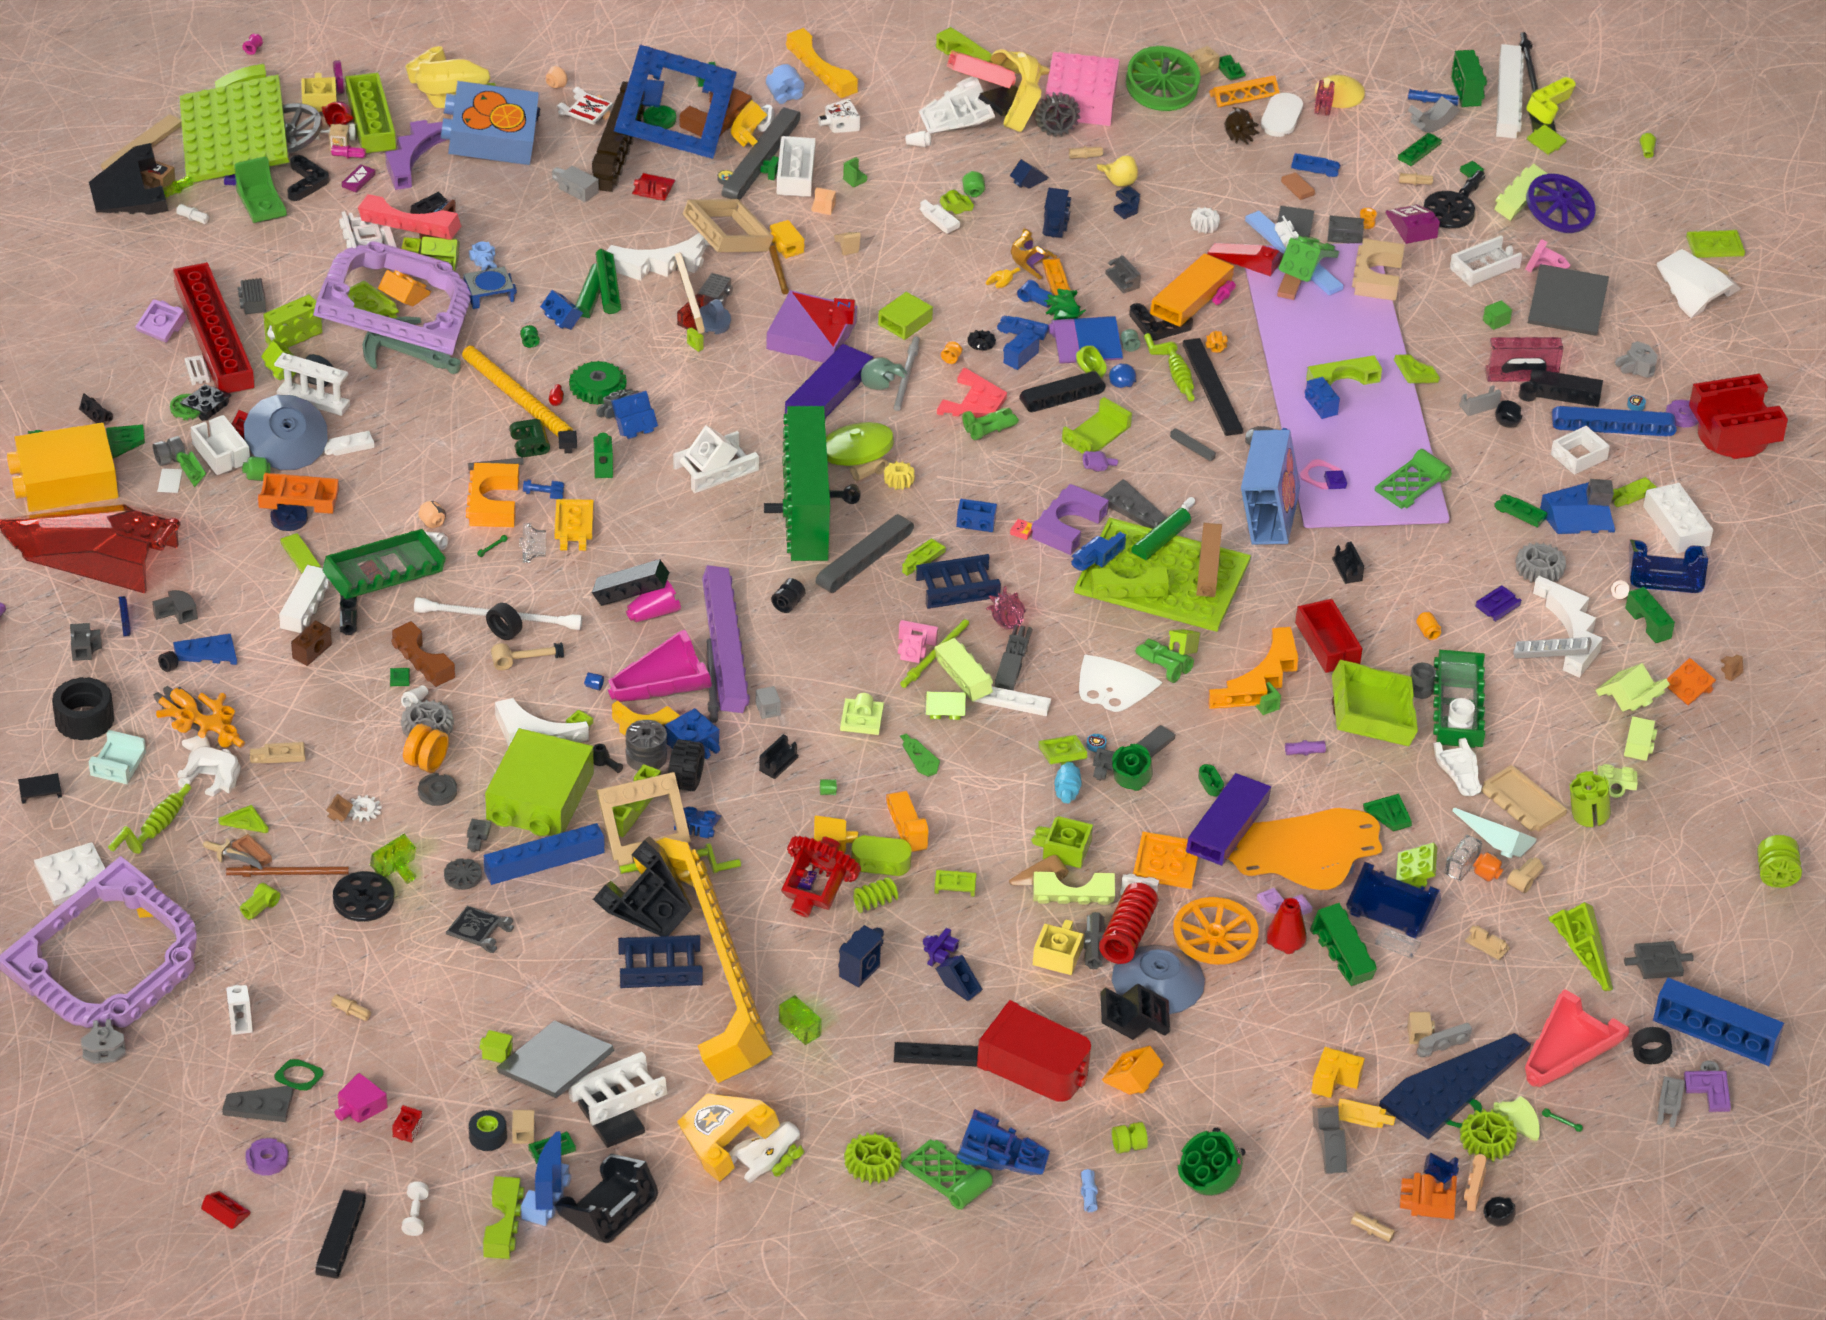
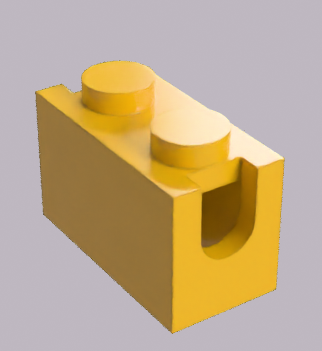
M789 220L770 225V234L773 236L772 243L785 259L804 253V238Z

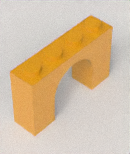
M474 463V470H470V481L472 482H469L468 492L471 495H467V506L470 507H466V518H469V526L514 527L515 501L490 500L483 495L492 490H518L519 464Z

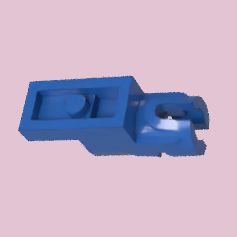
M1119 532L1114 537H1111L1109 541L1100 536L1094 537L1072 555L1074 558L1071 561L1072 566L1079 571H1083L1093 564L1103 568L1125 549L1126 534Z

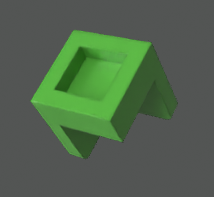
M857 157L844 162L843 180L853 188L867 182V175L859 170V159Z
M1270 682L1266 683L1267 695L1261 696L1260 704L1255 706L1262 715L1280 709L1281 695Z

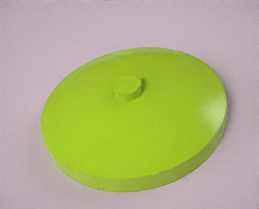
M875 422L854 423L838 428L826 436L827 461L843 466L860 465L874 461L892 449L894 445L893 432L886 425Z

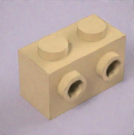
M1208 45L1188 53L1198 65L1200 76L1219 68L1220 55Z

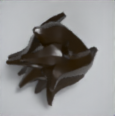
M1233 107L1234 111L1225 120V131L1230 140L1235 138L1236 144L1241 139L1248 145L1246 138L1253 142L1250 135L1255 136L1259 134V131L1254 128L1259 126V124L1253 122L1251 113L1248 110Z

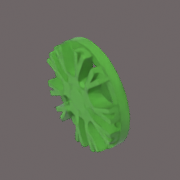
M181 394L171 400L170 411L175 418L180 417L183 420L191 418L194 420L200 414L199 411L180 404L183 398H187L191 394Z

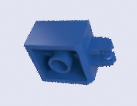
M696 708L664 725L667 733V745L672 749L677 740L682 739L703 743L705 759L711 756L708 749L716 754L720 751L718 745L720 729Z

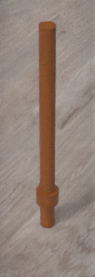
M251 865L226 867V875H242V877H251V875L349 874V866L262 867V870L257 867H251Z

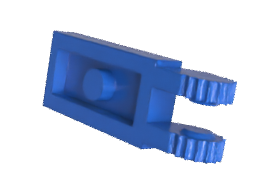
M1295 153L1291 168L1326 174L1328 177H1337L1340 164L1327 158Z
M1007 315L1002 316L1001 323L999 322L997 325L999 332L1020 334L1026 329L1040 336V340L1043 341L1049 329L1048 324Z

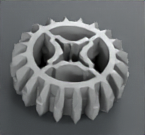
M1536 542L1535 545L1529 543L1528 546H1523L1519 550L1515 561L1516 570L1519 572V575L1523 576L1524 580L1529 579L1530 583L1535 582L1538 576L1552 582L1558 581L1559 578H1562L1566 569V560L1563 552L1558 551V547L1553 548L1551 544L1545 545V543L1539 544Z
M427 699L425 702L418 700L417 704L411 703L410 707H406L402 714L401 726L403 734L407 738L412 729L421 723L430 726L433 730L443 731L449 737L453 730L454 718L448 705H443L442 701L436 703L435 699L432 702Z

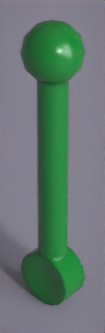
M502 535L499 540L487 548L480 549L477 555L483 557L493 547L501 542H506L508 537Z
M1547 1108L1542 1111L1544 1117L1554 1118L1575 1128L1577 1132L1583 1130L1581 1124H1574L1551 1113Z

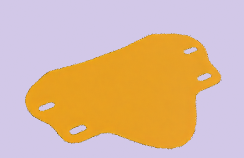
M1331 808L1309 815L1267 822H1255L1236 846L1238 850H1234L1228 857V860L1232 861L1243 875L1255 876L1276 873L1311 889L1330 890L1344 881L1354 860L1377 855L1382 852V845L1378 837L1380 824L1369 813L1346 808ZM1366 824L1372 825L1371 828L1361 829L1359 827L1361 825ZM1367 846H1373V847H1374V849H1372V850H1366V851L1361 850L1362 847H1367ZM1256 865L1259 866V869H1254V870H1247V869H1246L1247 867H1250V866H1256Z

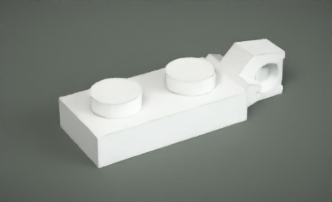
M926 199L920 202L922 214L946 234L960 227V221L940 205H932Z

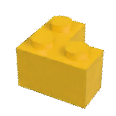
M1324 1047L1313 1076L1311 1093L1331 1098L1336 1084L1357 1089L1362 1077L1365 1058Z

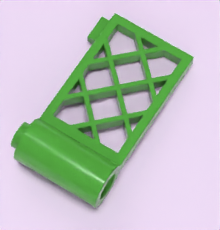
M1420 449L1415 453L1412 460L1375 486V491L1400 509L1408 508L1414 504L1417 497L1437 482L1448 481L1452 475L1451 467L1426 450ZM1413 467L1418 472H1407V470ZM1397 477H1405V481H1395ZM1408 477H1418V481H1408ZM1421 477H1428L1431 480L1421 481ZM1393 487V491H1385L1383 488ZM1395 487H1406V491H1395ZM1408 487H1419L1417 491H1408ZM1396 496H1406V499L1401 502Z
M930 1139L901 1163L903 1168L945 1195L950 1203L959 1210L967 1206L993 1184V1178L989 1171L980 1168L976 1170L972 1166L964 1164L956 1158L957 1156L946 1150V1145L938 1140L933 1141ZM932 1148L937 1151V1154L925 1155V1152ZM938 1160V1165L925 1166V1161ZM940 1160H950L953 1162V1165H940ZM913 1161H923V1166H913L911 1163ZM958 1170L968 1172L966 1175H956ZM938 1171V1176H928L925 1172ZM940 1171H953V1176H941ZM941 1182H954V1184L947 1189L941 1185Z

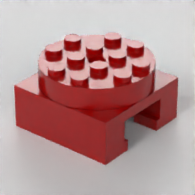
M1760 373L1693 384L1689 407L1699 422L1698 436L1707 449L1723 456L1739 459L1756 456L1763 452L1769 443L1784 441L1788 418L1780 405L1767 407L1763 402L1768 386Z

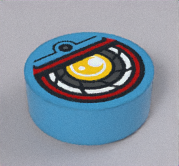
M1640 395L1630 396L1627 402L1628 408L1635 411H1642L1646 404L1645 398Z
M1101 734L1090 735L1087 738V748L1093 752H1097L1098 748L1105 749L1106 738Z

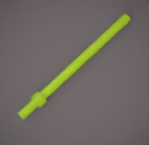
M963 619L938 645L956 638L969 625V621ZM935 648L916 667L911 668L907 672V676L900 682L901 687L906 688L912 681H916L920 677L921 672L936 658Z

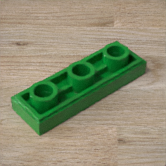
M1427 133L1398 155V160L1413 166L1440 146L1442 139L1432 133Z

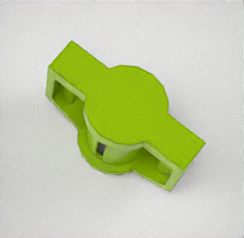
M957 190L948 191L941 196L939 201L946 211H953L954 214L972 211L974 207L970 198L960 194Z

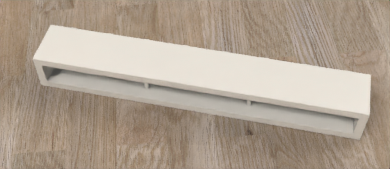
M1501 44L1497 102V137L1516 138L1517 132L1521 131L1524 53H1521V46Z

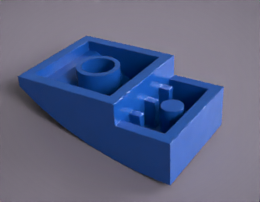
M556 1131L549 1139L537 1163L535 1173L536 1210H553V1193H562L561 1131Z

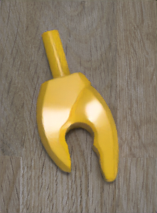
M1017 267L1012 271L1008 269L997 271L987 279L986 285L996 282V288H1003L1012 281L1013 274L1019 272L1020 268Z

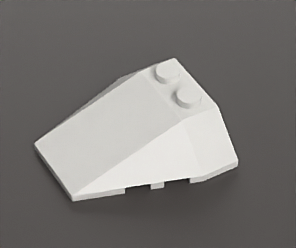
M971 76L956 84L957 87L950 92L947 90L944 93L945 96L938 101L935 99L919 111L928 132L936 133L978 126L995 119L990 104L987 105L978 98L983 90L977 77Z
M1683 249L1657 263V267L1665 282L1668 281L1671 287V293L1675 294L1678 300L1677 304L1691 319L1702 313L1707 303L1724 293L1729 297L1740 290V287L1728 275Z

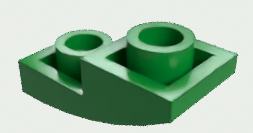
M1231 55L1219 58V70L1226 78L1233 80L1245 77L1246 74L1239 62L1235 63Z

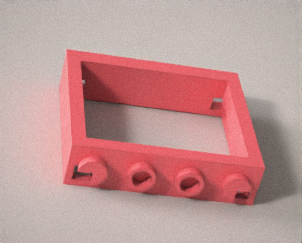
M951 50L947 66L952 70L1010 88L1011 85L1014 86L1016 79L1014 71Z

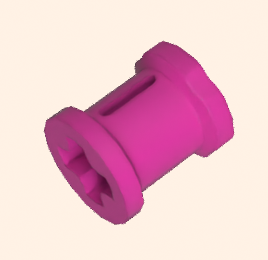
M252 33L249 36V40L243 43L242 48L247 54L253 55L256 53L257 47L262 46L263 39L259 34Z

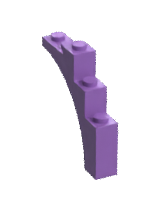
M427 120L410 122V135L398 137V150L385 152L386 167L395 190L411 188V170L414 163L429 148L447 140L441 139L443 121L429 124Z

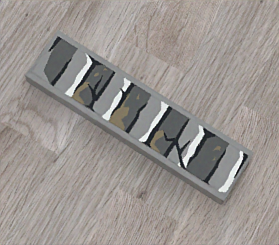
M1591 637L1517 641L1513 655L1516 659L1589 654L1592 641Z

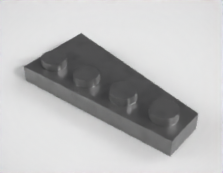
M1124 479L1101 496L1109 500L1108 507L1144 527L1154 529L1167 518Z

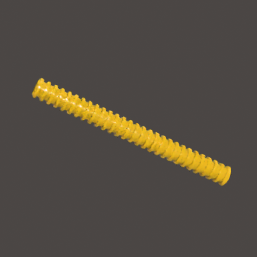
M467 346L463 350V359L504 391L505 394L511 397L535 419L541 420L543 425L557 437L558 431H573L572 427L544 406L543 403L520 386L519 383L502 371L474 346Z

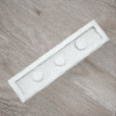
M993 686V693L974 701L1047 716L1051 705V698Z

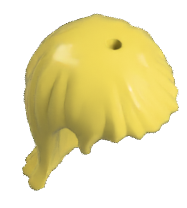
M1122 156L1115 162L1107 165L1097 164V169L1105 172L1107 178L1115 186H1129L1138 177V167L1132 156Z

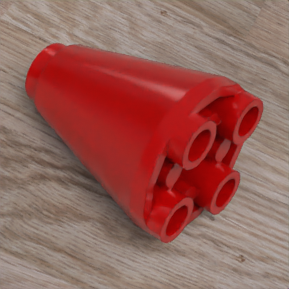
M1286 898L1281 903L1267 929L1266 942L1269 945L1290 955L1302 948L1307 940L1301 906L1298 900L1294 898Z

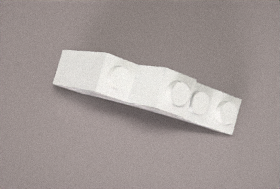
M514 698L495 702V716L508 746H510L518 728L578 743L589 740V726L586 721L580 723L550 722L527 713L516 703Z

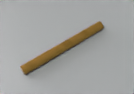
M772 245L769 247V252L782 294L785 295L788 294L789 290L776 247Z

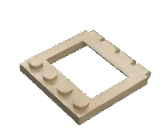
M675 772L596 790L613 861L617 860L618 866L632 864L631 854L642 842L621 846L612 807L668 794L677 833L654 838L653 840L658 841L665 837L686 843L691 842Z

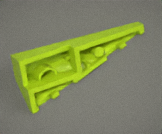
M1584 902L1569 911L1563 909L1548 917L1549 921L1558 929L1559 934L1568 942L1569 947L1579 960L1592 973L1593 978L1602 986L1603 991L1613 990L1593 906Z

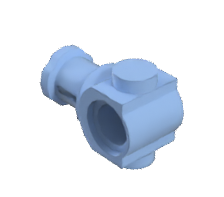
M477 242L472 245V250H469V257L476 266L482 267V271L487 270V268H497V265L493 262V256H495L494 246H491L489 242Z

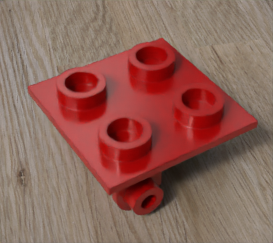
M642 173L640 178L634 180L635 188L632 194L665 201L675 183V179Z

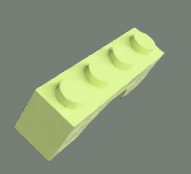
M1034 872L1033 901H1038V903L1047 904L1050 901H1055L1059 904L1078 902L1079 904L1086 905L1090 902H1098L1100 905H1108L1114 902L1115 873H1094L1089 883L1082 887L1072 888L1062 884L1056 877L1055 872Z

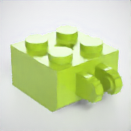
M1058 816L1054 818L1051 828L1037 826L1035 829L1036 835L1032 837L1031 841L1032 844L1043 848V859L1057 855L1063 864L1081 868L1092 842L1093 824Z

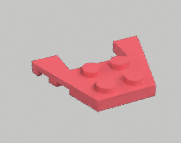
M963 368L957 382L972 388L961 404L943 399L937 408V414L953 413L952 416H960L964 412L971 411L975 418L983 417L1001 408L1007 398V392L967 368Z

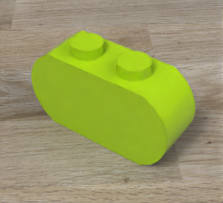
M862 835L852 843L851 858L855 859V862H858L859 866H861L860 872L901 876L907 873L911 867L912 849L910 844L904 839Z

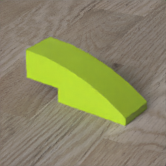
M265 64L252 65L233 71L215 81V88L266 77Z

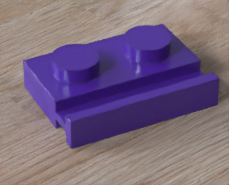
M1501 585L1476 601L1475 607L1488 617H1493L1494 621H1497L1519 607L1522 600L1515 598V594Z

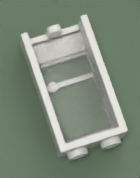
M1498 236L1452 254L1450 269L1466 284L1473 287L1474 284L1505 273L1508 270L1520 268L1522 254L1517 253L1513 255L1512 246L1506 247L1505 252L1502 249L1503 237Z

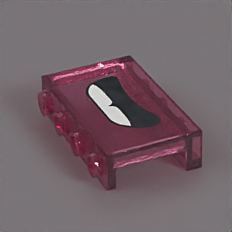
M1560 337L1490 338L1491 352L1489 364L1485 366L1487 382H1530L1532 369L1556 373L1560 371L1564 349Z

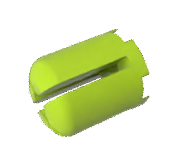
M1594 771L1579 773L1576 775L1577 778L1570 784L1573 818L1578 824L1587 828H1593V810L1597 825L1601 826L1611 815L1609 781L1605 776L1603 778L1600 775L1594 774Z

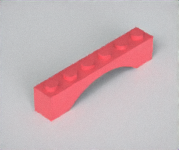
M368 194L358 207L362 221L452 240L461 228L458 213L444 210L427 214L405 213L391 207L383 197Z

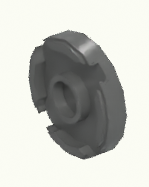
M439 773L426 775L419 782L418 796L421 801L428 805L442 806L448 804L457 795V783L449 775L444 774L443 776L439 775Z

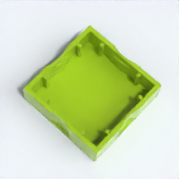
M1340 660L1332 674L1337 730L1410 746L1418 732L1416 711L1413 706L1412 677Z

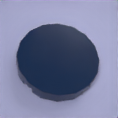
M279 504L277 509L270 512L271 524L282 531L298 530L308 520L307 509L299 505Z

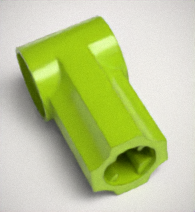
M262 882L255 888L253 895L239 906L240 912L246 919H253L266 907L273 908L279 902L281 894Z

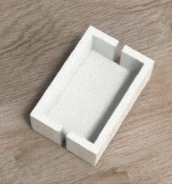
M224 415L209 420V438L206 422L190 427L193 446L216 475L232 470L233 466L235 468L243 466V462H247V459L250 457L248 444Z

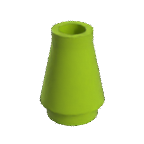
M1644 133L1639 142L1644 157L1651 158L1654 156L1656 138L1652 133Z

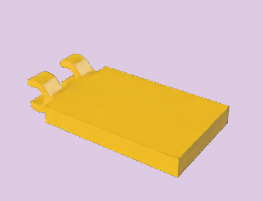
M556 499L555 539H560V550H568V541H579V551H586V539L592 540L593 500Z

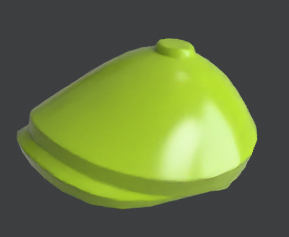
M1091 345L1084 346L1077 351L1076 362L1085 373L1096 371L1100 377L1105 375L1106 364L1096 347Z

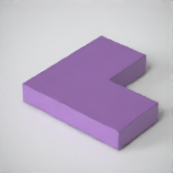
M1726 1071L1684 1072L1686 1093H1707L1709 1112H1730L1731 1104Z

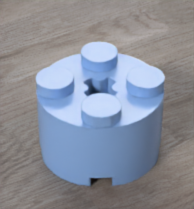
M783 64L775 67L771 75L768 74L766 85L779 104H784L787 100L791 99L798 100L802 97L804 81L795 67Z

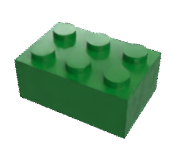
M1474 50L1454 51L1451 80L1459 96L1461 107L1481 106L1482 99L1485 98L1484 86L1487 85V78L1483 75V67L1479 64V57L1476 56Z

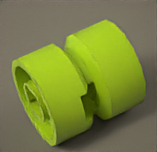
M1143 1122L1131 1123L1129 1127H1126V1125L1112 1127V1142L1117 1154L1130 1152L1131 1148L1134 1151L1147 1149L1148 1137Z

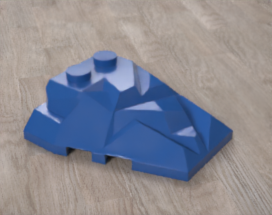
M974 1109L962 1139L957 1159L967 1165L983 1166L996 1170L1009 1169L1010 1171L1027 1175L1043 1174L1050 1153L1048 1149L1028 1137L1021 1140L1015 1135V1129L1010 1127L1007 1131L998 1126L1000 1120Z

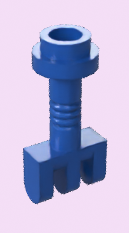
M528 479L523 482L522 492H526V494H530V491L550 493L551 499H562L564 483L552 481L551 486L532 484L531 480Z

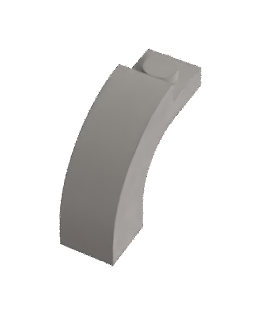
M1443 96L1426 112H1421L1413 105L1408 109L1412 114L1410 122L1427 133L1443 128L1460 111Z

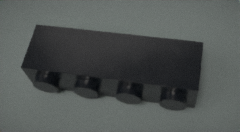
M661 559L597 577L592 594L599 604L603 606L665 588L670 572Z

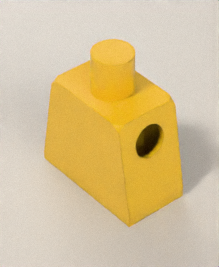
M814 816V839L817 842L821 841L823 837L832 838L841 844L839 851L846 853V843H853L858 838V831H846L845 820Z

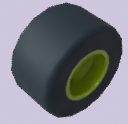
M483 1110L471 1117L469 1121V1141L472 1146L482 1151H493L504 1145L507 1139V1124L503 1115L493 1110Z

